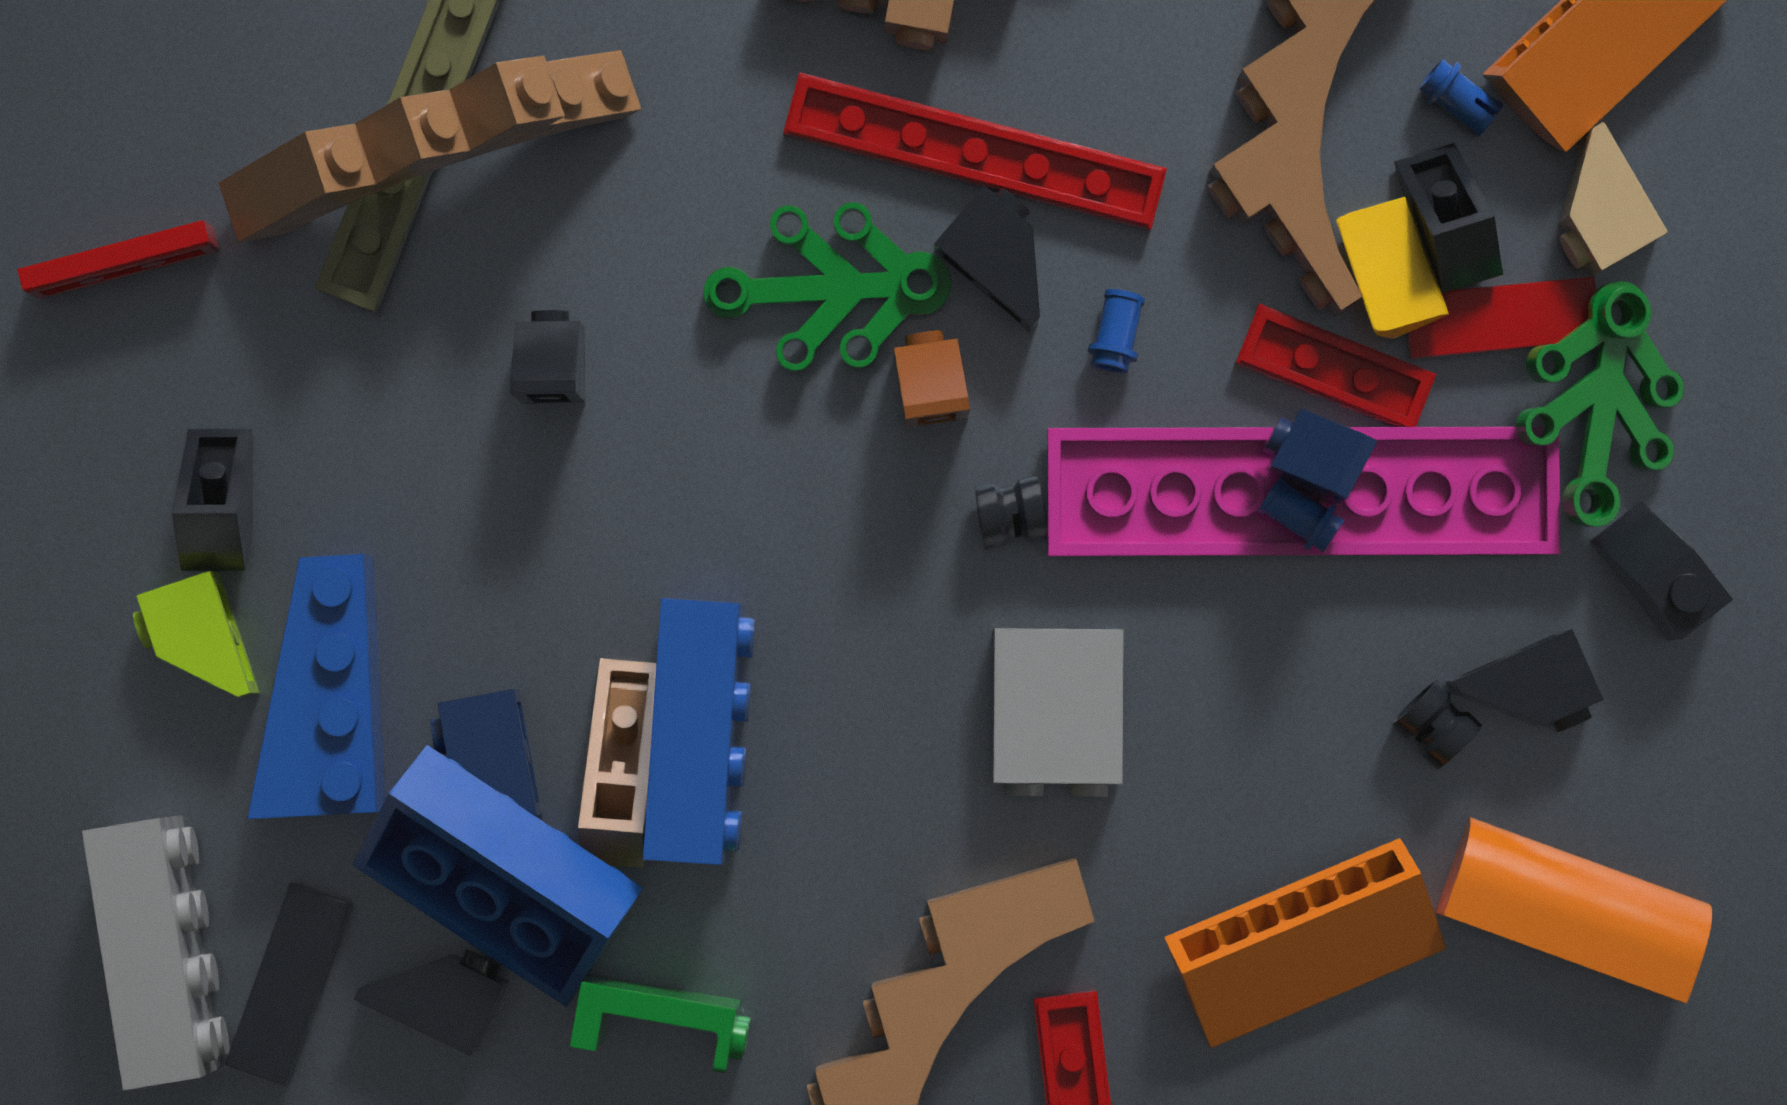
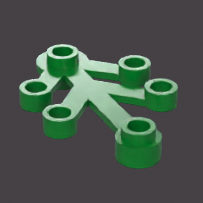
M849 202L839 207L834 215L835 232L846 242H858L887 271L860 273L809 227L807 217L800 208L786 205L778 208L771 217L770 229L774 239L782 245L794 247L823 275L750 279L745 272L738 268L724 267L714 271L708 277L703 292L709 310L715 316L724 320H735L743 317L749 312L752 305L825 301L798 332L784 335L777 344L776 356L778 362L784 369L790 372L804 371L812 364L815 350L862 299L888 298L864 329L852 330L841 340L840 354L843 361L851 368L864 369L874 363L878 355L879 346L909 314L927 315L943 306L950 294L951 276L947 266L937 256L923 251L909 254L903 252L872 224L871 214L864 205ZM848 212H858L865 219L864 228L856 234L845 232L840 225L842 217ZM785 215L798 217L802 223L799 233L792 237L781 235L777 230L780 218ZM922 271L930 276L932 286L926 293L915 294L908 288L907 280L912 273ZM725 281H734L741 287L739 299L730 304L723 303L717 298V289ZM864 338L870 343L872 350L865 360L856 361L849 357L846 350L851 340ZM800 341L806 345L808 354L803 362L792 364L785 360L783 351L789 342Z
M1624 281L1610 282L1598 288L1592 295L1588 305V320L1557 343L1539 345L1533 348L1526 359L1527 372L1534 381L1538 383L1559 382L1568 375L1573 361L1599 345L1596 369L1545 407L1528 408L1522 411L1515 424L1516 434L1524 444L1529 446L1548 445L1556 440L1560 428L1589 408L1578 477L1566 486L1562 496V506L1565 515L1572 523L1580 527L1607 525L1616 517L1620 508L1618 489L1610 479L1606 478L1616 415L1632 439L1629 455L1637 468L1645 471L1661 470L1671 463L1674 456V446L1671 439L1666 434L1657 430L1623 374L1626 352L1643 375L1640 383V395L1648 406L1652 408L1675 406L1684 395V383L1677 372L1669 370L1645 331L1651 320V305L1648 298L1638 287ZM1613 303H1616L1622 311V319L1618 325L1613 322L1611 316ZM1547 352L1552 355L1555 361L1554 371L1550 375L1542 367V359ZM1660 378L1664 379L1668 386V394L1664 400L1656 392V384ZM1536 415L1541 417L1544 422V432L1540 438L1536 437L1531 429L1532 420ZM1650 440L1656 444L1658 449V455L1654 462H1651L1646 456V445ZM1583 490L1591 498V506L1586 513L1580 507V495Z

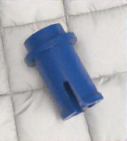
M1441 59L1419 87V90L1427 95L1425 103L1431 106L1436 102L1470 128L1478 137L1495 119L1493 115H1497L1500 112L1503 103L1495 100L1460 73L1461 64L1457 61L1450 65Z
M1106 289L1096 343H1089L1088 352L1093 355L1091 365L1109 372L1128 373L1130 363L1136 362L1138 354L1133 351V346L1145 298L1130 291Z
M1282 477L1277 480L1258 509V512L1261 514H1266L1307 541L1304 545V548L1307 550L1314 546L1324 552L1344 522V519L1335 514L1336 506L1332 504L1329 509L1325 508L1287 483L1286 479Z

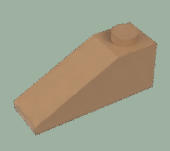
M600 658L578 824L579 846L608 865L644 868L643 850L656 663Z

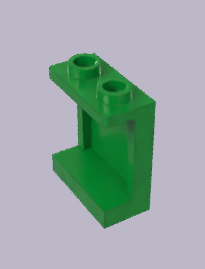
M590 974L581 982L570 1047L596 1051L605 1042L609 1016L614 1014L715 1032L718 1036L712 1071L726 1073L731 1059L742 1061V1057L745 1054L751 1017L739 1015L742 1000Z

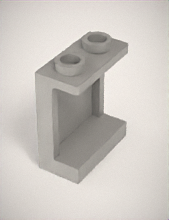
M993 629L992 783H1006L1005 796H1044V784H1070L1069 796L1108 797V784H1123L1124 629Z

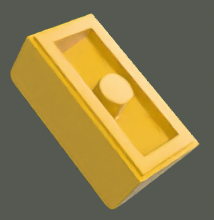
M1402 197L1347 213L1336 219L1370 322L1378 336L1395 339L1449 315L1409 198Z

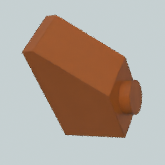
M942 330L906 335V346L894 348L905 429L968 420L970 406L958 339L944 340Z

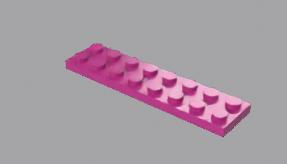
M1274 427L1047 429V557L1489 556L1560 554L1559 435L1551 444L1529 446L1518 438L1515 427H1349L1376 439L1378 442L1348 498L1334 505L1337 507L1335 514L1344 519V522L1325 551L1322 552L1314 546L1307 550L1304 548L1307 541L1266 514L1258 512L1266 496L1280 478L1265 470L1272 455L1263 451V448ZM1531 427L1533 434L1540 438L1544 432V427ZM1289 483L1290 485H1292L1302 493L1306 494L1307 496H1309L1325 508L1329 509V507L1331 506L1330 504L1322 501L1321 499Z

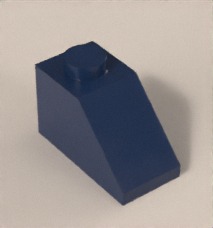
M1300 409L1295 413L1292 421L1282 416L1277 421L1263 448V451L1272 455L1265 470L1286 479L1287 482L1330 505H1336L1348 498L1378 441L1364 433Z
M509 689L437 703L440 716L430 718L434 749L442 755L447 754V758L459 763L466 771L499 793L512 798L534 816L542 815L520 690Z

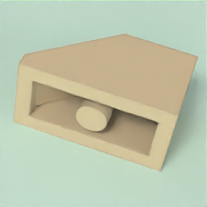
M1604 122L1593 127L1581 139L1559 221L1565 232L1559 236V240L1566 256L1576 269L1585 267L1590 277L1668 233Z

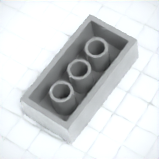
M183 815L83 830L82 836L123 1091L201 1078L223 1067L221 1056L229 1054V1037L224 1018H215L211 992L219 990V975L213 953H204L201 929L208 928L209 912L204 891L194 890L191 865L199 863V849L194 828L192 826L184 827Z

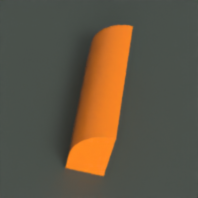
M1560 0L1482 75L1528 127L1555 148L1566 152L1727 0Z
M1469 817L1435 913L1686 1004L1688 1003L1705 954L1712 923V907L1709 903Z
M1401 838L1164 937L1182 985L1210 1048L1447 949L1422 874Z

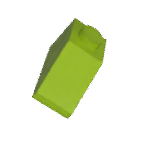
M207 571L136 595L141 610L133 613V620L139 639L145 649L153 647L156 657L237 697H251L260 694L220 573Z

